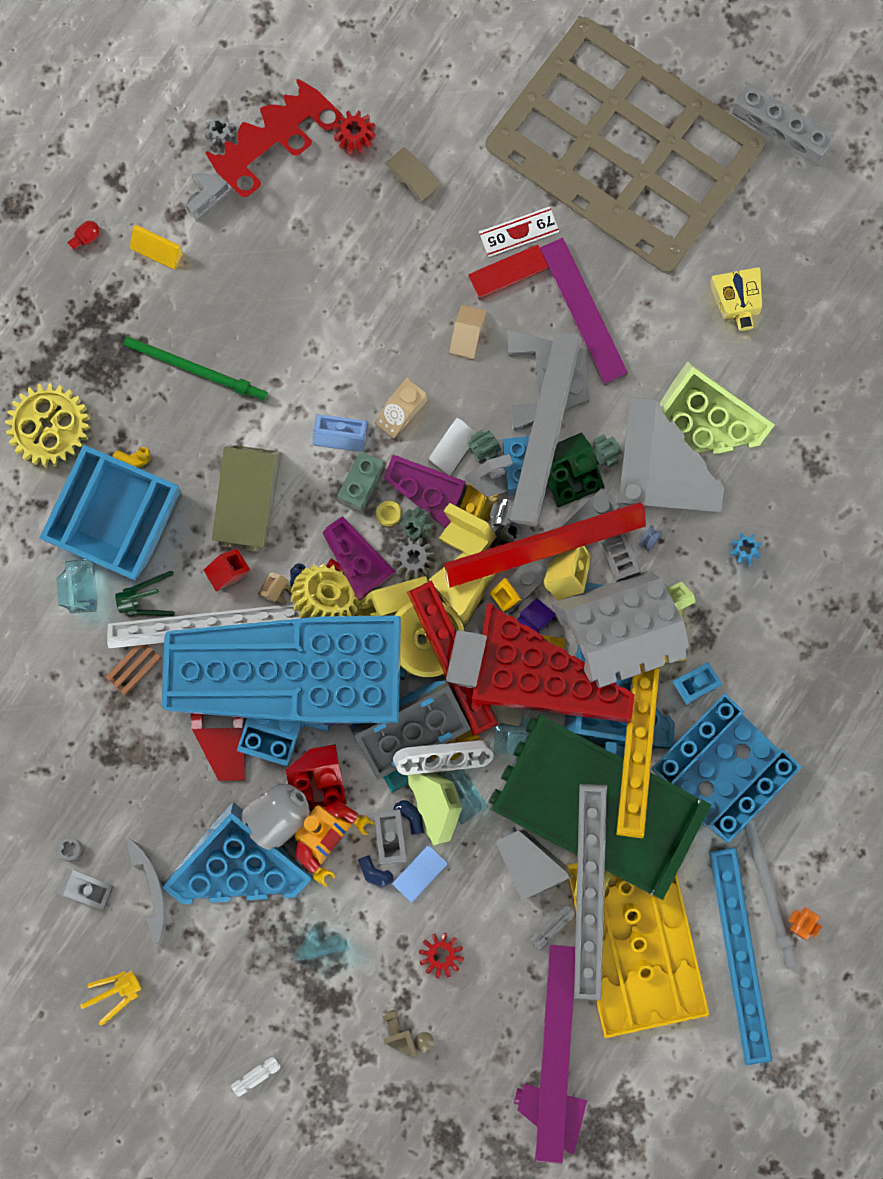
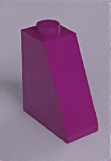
M524 1084L523 1089L517 1088L513 1104H517V1111L537 1126L540 1088ZM567 1095L564 1149L568 1153L574 1154L587 1100Z

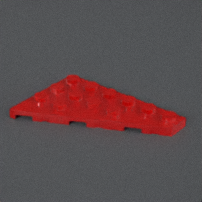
M487 603L482 635L487 636L477 684L473 690V703L631 723L635 694L626 688L619 687L616 682L601 688L597 686L596 680L590 683L584 671L585 662L569 655L560 646L557 647L550 643L527 625H522L513 616H508L494 607V604Z

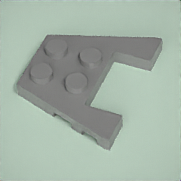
M509 330L507 331L508 356L535 354L539 399L553 341ZM579 348L565 411L589 402L586 349ZM538 404L512 405L514 430H519L523 426L533 423Z

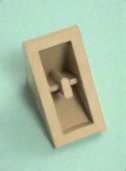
M461 305L455 321L449 354L474 360L486 310Z

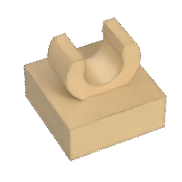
M271 572L259 590L258 595L266 600L285 604L286 601L280 597V593L284 589L291 592L292 587L287 585L288 579L280 574Z

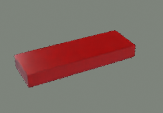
M537 244L469 273L468 278L478 299L548 270V265Z

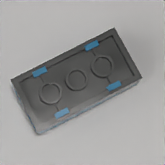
M445 680L427 684L400 698L399 723H354L349 726L377 780L397 770L393 763V757L400 749L445 744L471 730Z

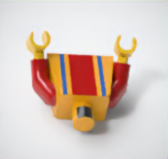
M335 802L326 807L316 806L305 819L304 826L295 833V838L298 842L296 848L297 859L310 873H314V880L325 887L328 886L324 883L325 876L328 875L334 879L335 875L331 871L320 867V864L324 862L354 823L355 827L364 835L369 834L363 829L367 823L375 825L366 815L358 816L356 811L341 802Z

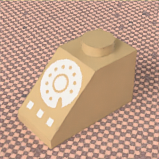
M406 378L389 398L376 419L375 425L395 440L426 404L427 394Z

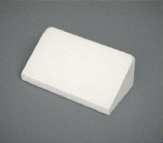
M456 418L430 455L428 463L451 476L469 450L467 442L472 440L471 435L476 432L461 419Z

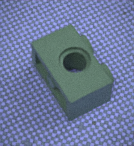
M360 450L337 495L338 502L362 514L384 470V461Z

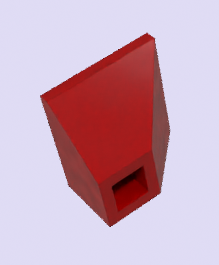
M336 744L309 749L286 769L288 784L296 787L305 795L310 811H313L318 805L326 807L335 802L347 804Z

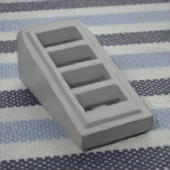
M625 533L619 535L620 540L607 544L606 539L599 541L615 582L641 573ZM623 544L624 549L613 553L610 552L611 548ZM627 554L628 558L615 562L613 559ZM628 563L631 565L630 568L619 571L617 568Z

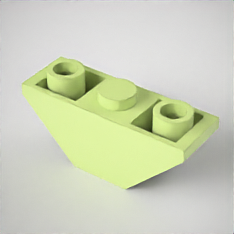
M435 772L407 775L408 784L417 800L418 811L426 825L427 836L433 846L451 841L462 810V804L454 782Z

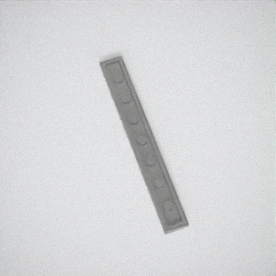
M555 332L510 516L511 522L533 526L538 524L582 340L580 334Z
M580 784L574 999L601 1000L607 785Z

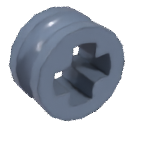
M651 525L642 537L639 545H645L647 550L650 551L662 532L660 530L655 531L654 526Z

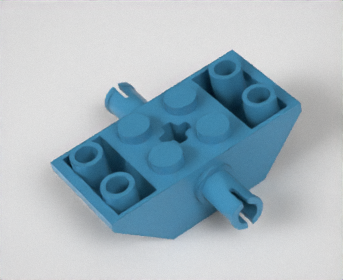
M247 718L237 751L288 767L298 745L302 729L305 726L323 731L324 733H328L330 727L322 723Z

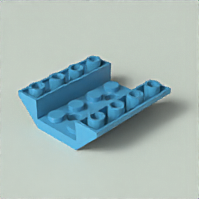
M724 693L651 770L660 778L712 804L703 824L725 842L729 843L802 767L784 749L780 751L742 715L744 711ZM736 746H747L750 751L749 757L746 759L738 758L735 754ZM702 782H708L713 786L711 796L705 797L699 793L698 788Z

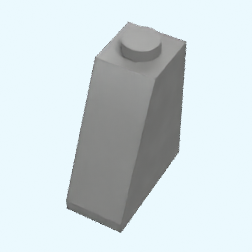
M514 827L501 833L502 839L495 841L522 900L531 898L575 877L566 865L526 830L516 831Z

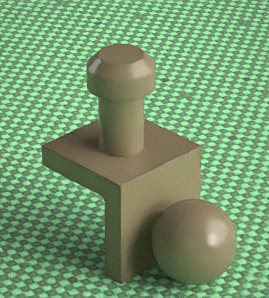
M396 1010L383 1013V1021L387 1022L391 1034L390 1037L383 1039L386 1045L412 1058L418 1056L416 1049L420 1052L432 1050L435 1041L430 1033H419L413 1042L410 1030L401 1033L397 1020L399 1015Z

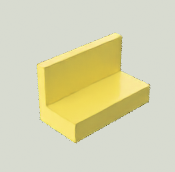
M451 503L445 508L444 512L451 523L439 536L440 541L469 556L485 551L497 537L488 522Z

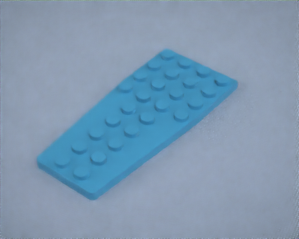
M326 616L168 631L164 639L162 707L169 712L308 723H399L401 617Z

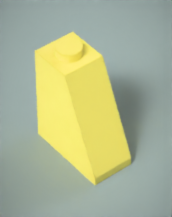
M462 553V554H461L460 556H458L456 559H459V558H462V557H466V556H468V555H466L465 553ZM444 567L433 575L429 581L432 580L441 599L456 612L462 624L466 625L495 574L449 588L446 582Z
M426 576L371 591L361 600L356 616H394L402 606L411 602L407 592L428 582Z

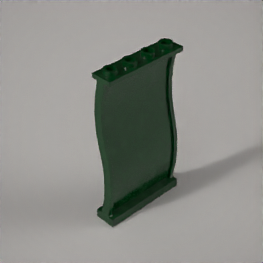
M542 714L538 715L537 718L532 717L525 730L529 733L525 742L520 741L514 750L513 755L516 756L513 765H507L501 776L504 782L500 790L495 788L488 803L492 804L489 810L578 856L580 784L607 785L605 871L647 892L649 895L663 900L712 804L695 797L650 772L644 837L636 838L616 835L624 758L573 733Z

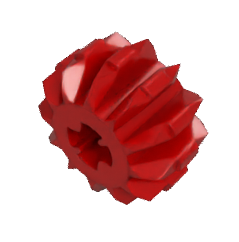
M358 110L355 116H352L351 112L347 111V118L339 116V124L333 126V130L336 132L334 141L340 142L339 148L341 150L348 147V153L352 154L354 149L357 148L361 154L363 152L362 146L370 148V140H375L376 134L373 132L375 124L369 122L370 116L368 114L361 118V111ZM354 129L358 130V132L356 131V135H351Z
M447 933L442 934V942H438L437 935L432 934L433 945L427 940L423 941V944L429 948V951L419 950L420 955L428 956L427 959L420 961V965L430 962L431 965L425 971L427 974H430L436 968L435 977L439 979L441 970L444 969L446 977L449 978L451 973L448 967L451 966L457 972L460 970L453 962L454 960L464 961V957L455 956V953L461 952L463 947L452 948L457 941L455 937L449 943H446ZM443 948V952L447 950L449 953L445 957L446 962L440 963V960L437 962L434 960V956L437 955V949Z

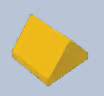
M506 578L489 592L504 613L523 601L516 589Z

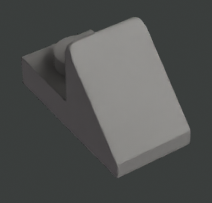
M192 174L193 182L201 190L200 193H194L186 204L188 213L194 220L232 188L220 175Z
M510 455L487 460L465 476L466 481L486 497L507 492L508 488L503 475L505 474V469L513 464Z
M400 810L374 813L380 865L406 862V848Z
M67 868L57 893L103 910L113 885Z

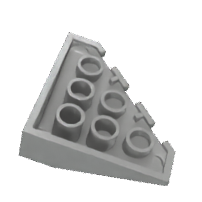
M630 397L618 502L628 504L642 502L644 506L721 512L724 485L719 479L715 480L706 467L708 465L699 453L689 447L683 439L685 436L673 421L670 422L661 411L663 407L655 399Z

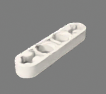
M478 740L403 748L395 753L393 763L400 774L411 775L484 767L492 761L494 756L488 743ZM457 752L462 753L458 759L450 760L453 754ZM437 755L433 762H425L429 756Z

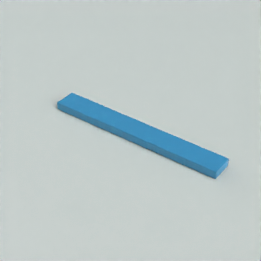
M736 848L709 852L744 1063L745 1065L771 1062L772 1055Z

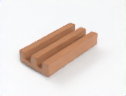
M147 644L136 645L106 678L126 696L161 657ZM144 648L145 651L117 680H115L114 678L123 670V668ZM151 655L153 658L123 687L121 684Z

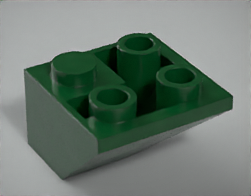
M582 432L558 442L555 448L548 483L557 508L599 491L601 488H605L592 446Z

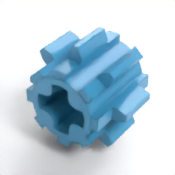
M740 533L739 540L731 541L730 544L734 550L729 555L738 558V565L741 561H746L751 566L752 558H760L761 554L757 549L762 546V543L753 540L754 534L749 538ZM743 544H745L746 548L751 547L749 554H746L745 551H740Z

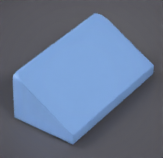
M317 414L313 430V445L358 452L360 450L364 451L368 421Z
M427 845L397 877L392 885L412 903L448 863Z

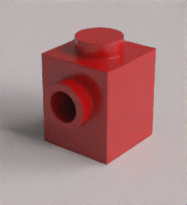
M238 549L220 554L203 569L216 592L234 586L251 571Z

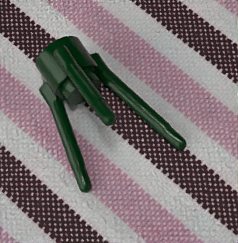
M168 571L133 587L125 588L123 592L116 593L115 599L119 613L127 612L128 617L135 615L174 616V611L136 609V607H140V598L159 593L158 589L140 593L137 592L138 590L172 576L174 572Z

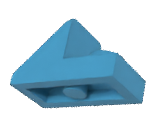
M709 662L672 681L687 706L722 685Z

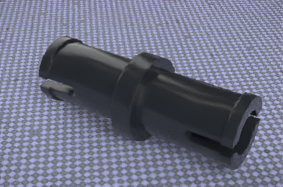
M511 522V524L508 523L506 526L497 528L494 532L497 537L490 544V547L495 548L514 542V539L518 538L521 533L520 526L517 523Z

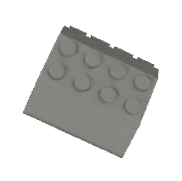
M648 571L554 602L551 605L561 626L569 625L586 659L584 671L590 683L596 680L599 688L617 682L616 672L620 680L641 674L639 664H642L643 670L647 672L664 666L663 656H666L669 664L687 658L685 650L690 646L684 620L662 579Z

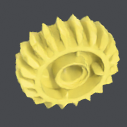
M323 563L319 568L315 564L310 569L305 568L296 577L291 588V602L295 604L294 611L301 612L300 618L356 616L361 605V601L358 600L346 576L343 575V570L336 571L334 565L327 568Z

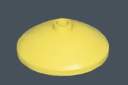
M412 603L405 604L394 615L401 617L400 667L412 675L424 678L444 674ZM443 603L455 631H464L459 616L450 606ZM419 635L424 637V644L418 642Z

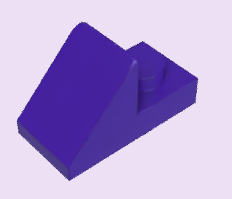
M536 598L520 612L517 620L522 625H527L540 634L556 617V614Z

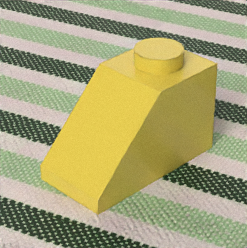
M585 546L560 553L548 564L544 585L556 600L584 593L591 554Z

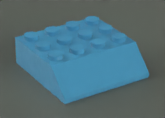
M83 445L39 539L132 580H136L150 561L178 501L181 490L178 485Z

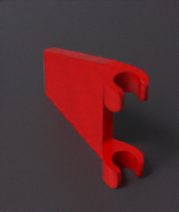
M191 713V729L218 781L245 780V753L237 751L245 727V718L233 717L234 728H203V714Z

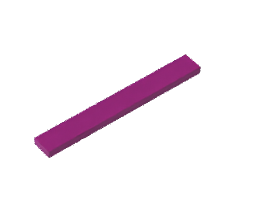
M550 945L535 1162L563 1163L575 982V947Z

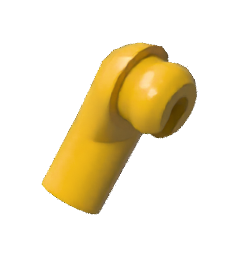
M139 447L131 455L116 450L113 454L114 458L137 468L148 464L151 459L150 450L146 447Z

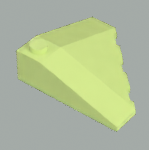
M690 362L685 364L659 403L663 407L661 411L670 422L673 421L685 436L683 439L693 451L696 450L698 453L711 450L713 454L733 451V446L748 444L749 447L760 446L775 425Z

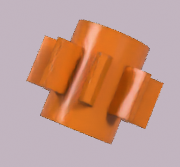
M805 907L802 908L801 912L794 910L788 919V922L793 924L790 931L806 941L810 935L815 938L823 927L818 924L821 917Z

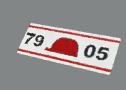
M550 207L479 231L488 257L559 233Z

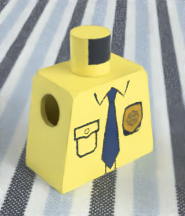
M760 267L712 276L710 287L723 319H736L739 331L753 329L752 316L760 314L762 309Z

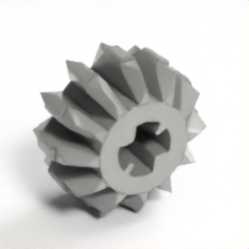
M409 537L407 540L408 546L400 541L398 546L402 551L393 550L392 552L393 556L398 558L392 561V566H400L396 574L399 576L406 571V581L410 580L411 574H415V579L420 578L419 573L428 577L430 574L426 568H435V563L429 560L436 558L434 552H428L431 549V544L428 543L421 547L423 543L422 538H418L417 543L413 544V539ZM412 554L414 557L418 555L419 563L414 564L412 562V564H409V556Z

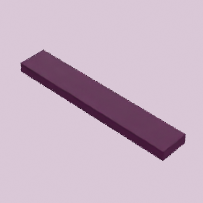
M560 238L540 247L548 269L603 384L605 385L627 375L626 367L564 239Z

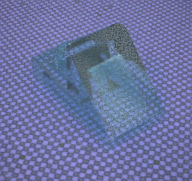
M314 924L296 953L295 959L297 962L350 950L348 940L346 938L341 939V935L325 938L326 943L321 944L317 924Z

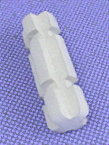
M275 1057L269 1058L264 1062V1065L260 1064L244 1075V1079L234 1082L231 1085L234 1093L237 1096H241L248 1091V1088L252 1089L268 1078V1074L278 1071L281 1067Z

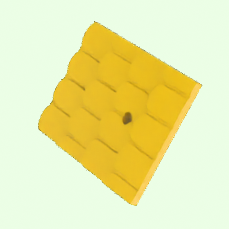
M573 863L566 866L575 876L569 879V884L576 910L577 899L574 898L578 863ZM613 874L610 877L604 892L601 1000H596L604 1038L709 1016L677 874L663 900L649 895L647 892ZM635 911L634 914L628 915L629 912Z

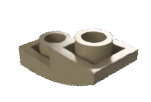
M405 147L401 148L385 162V165L400 183L404 182L419 202L423 201L441 185L432 173Z

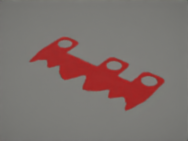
M297 79L299 95L285 94L284 101L286 106L273 104L260 108L265 124L264 128L242 122L237 133L238 145L225 142L224 155H214L211 152H205L215 171L241 197H248L261 186V181L247 166L276 142H279L294 156L300 155L311 146L312 140L297 126L310 116L324 130H331L335 124L339 123L338 117H343L342 113L317 89ZM325 109L332 110L336 115L335 121L330 124L323 123L319 117L321 111ZM300 135L303 137V147L300 149L291 148L288 144L290 136ZM241 176L252 178L254 184L250 190H241L238 187L237 180Z

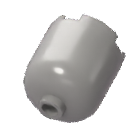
M277 784L244 808L242 822L244 825L248 824L252 831L250 837L259 846L270 850L272 847L280 848L304 826V821L310 814L309 805L305 795L296 787L290 784Z

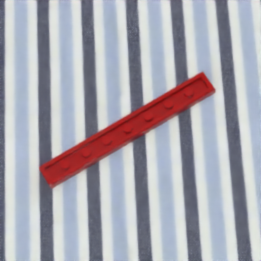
M642 502L446 562L444 563L446 582L449 588L646 527L645 507Z

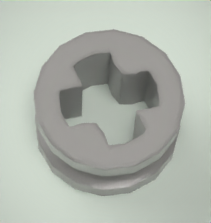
M72 837L63 838L57 845L58 856L69 862L77 860L82 854L81 843ZM68 842L70 845H76V848L73 849V856L63 854V851L66 849L65 844Z

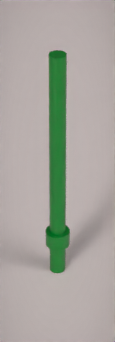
M129 336L124 341V346L234 389L235 393L242 396L249 395L264 402L268 397L267 391L252 386L251 382L244 379H234Z

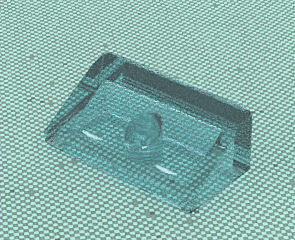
M464 769L445 771L440 775L454 782L462 804V810L458 818L461 824H464L488 807Z

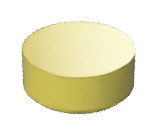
M384 501L377 507L376 517L382 526L392 528L400 523L402 510L396 502Z

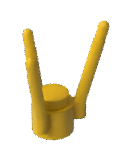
M124 970L117 975L88 983L87 987L92 988L117 981L114 983L115 987L82 1003L80 1008L84 1009L119 992L121 997L126 995L120 1003L99 1021L100 1026L104 1025L127 1003L138 997L136 992L142 988L133 971L126 973Z

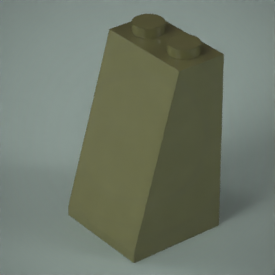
M232 444L224 447L212 540L218 541V546L233 547L234 544L244 545L243 549L250 551H259V547L263 548L266 546L282 452Z

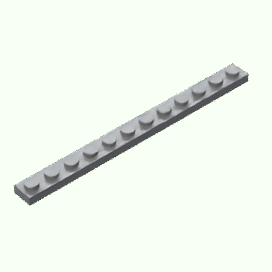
M601 488L563 526L617 510L620 506ZM557 555L522 565L508 578L523 601L544 582L547 566ZM492 596L475 610L469 622L463 625L464 631L477 634L483 633L487 603L494 604V607L502 611ZM522 602L517 604L515 607L510 609L505 614L509 616ZM409 674L399 684V699L427 684L442 681L446 677L445 674L430 678Z

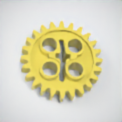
M51 383L48 384L47 390H44L41 384H38V391L35 393L29 387V396L26 397L20 393L19 396L22 401L20 403L12 402L16 410L7 411L9 416L13 418L12 420L5 421L7 426L12 427V429L6 431L7 436L13 437L9 441L10 445H18L14 451L18 455L24 452L22 458L25 461L32 457V463L35 466L42 460L43 466L47 467L49 461L52 460L56 467L60 458L65 463H68L66 455L70 454L76 457L74 449H82L83 447L80 440H88L87 435L83 431L90 430V426L83 422L89 420L90 417L88 414H81L86 410L84 404L78 405L81 399L79 396L72 398L73 392L70 389L63 394L64 389L62 385H59L56 391H54ZM44 403H49L50 409L45 413H40L39 407ZM59 406L62 407L61 410H59V411L56 413V409H57ZM63 417H72V421L68 426H60V421ZM45 422L48 424L52 423L53 426L51 428H44L43 424ZM27 425H36V429L33 433H24V429ZM39 438V442L34 444V441ZM49 438H57V443L54 447H45V443Z

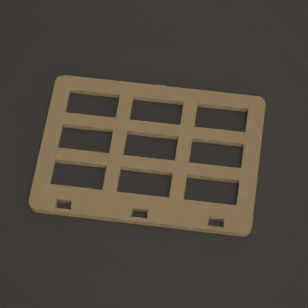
M580 17L575 21L486 139V149L489 153L663 273H670L675 270L765 146V140L760 134L686 85L678 76L673 73L670 74L588 17ZM585 40L628 68V71L613 90L570 62ZM559 74L602 103L587 125H584L543 96ZM641 78L685 107L670 129L626 100ZM532 110H535L576 138L560 161L517 132V129ZM615 113L659 142L643 164L599 135ZM698 117L742 146L727 168L682 139ZM589 148L632 177L617 200L573 170ZM513 152L525 159L522 166L509 158ZM672 152L716 181L700 204L656 174ZM645 187L689 216V219L674 239L630 210V207ZM577 196L589 203L586 210L573 202ZM641 240L653 248L650 255L637 246Z

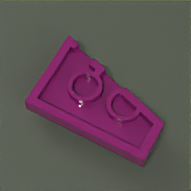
M394 454L384 476L387 482L421 509L429 511L431 517L445 529L451 521L444 510L449 503L455 506L458 505L466 483L464 480Z
M343 516L327 526L323 531L327 543L359 601L390 579L396 572Z

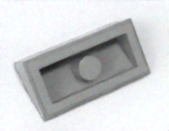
M460 630L456 631L445 682L467 688L476 687L487 639L486 635Z

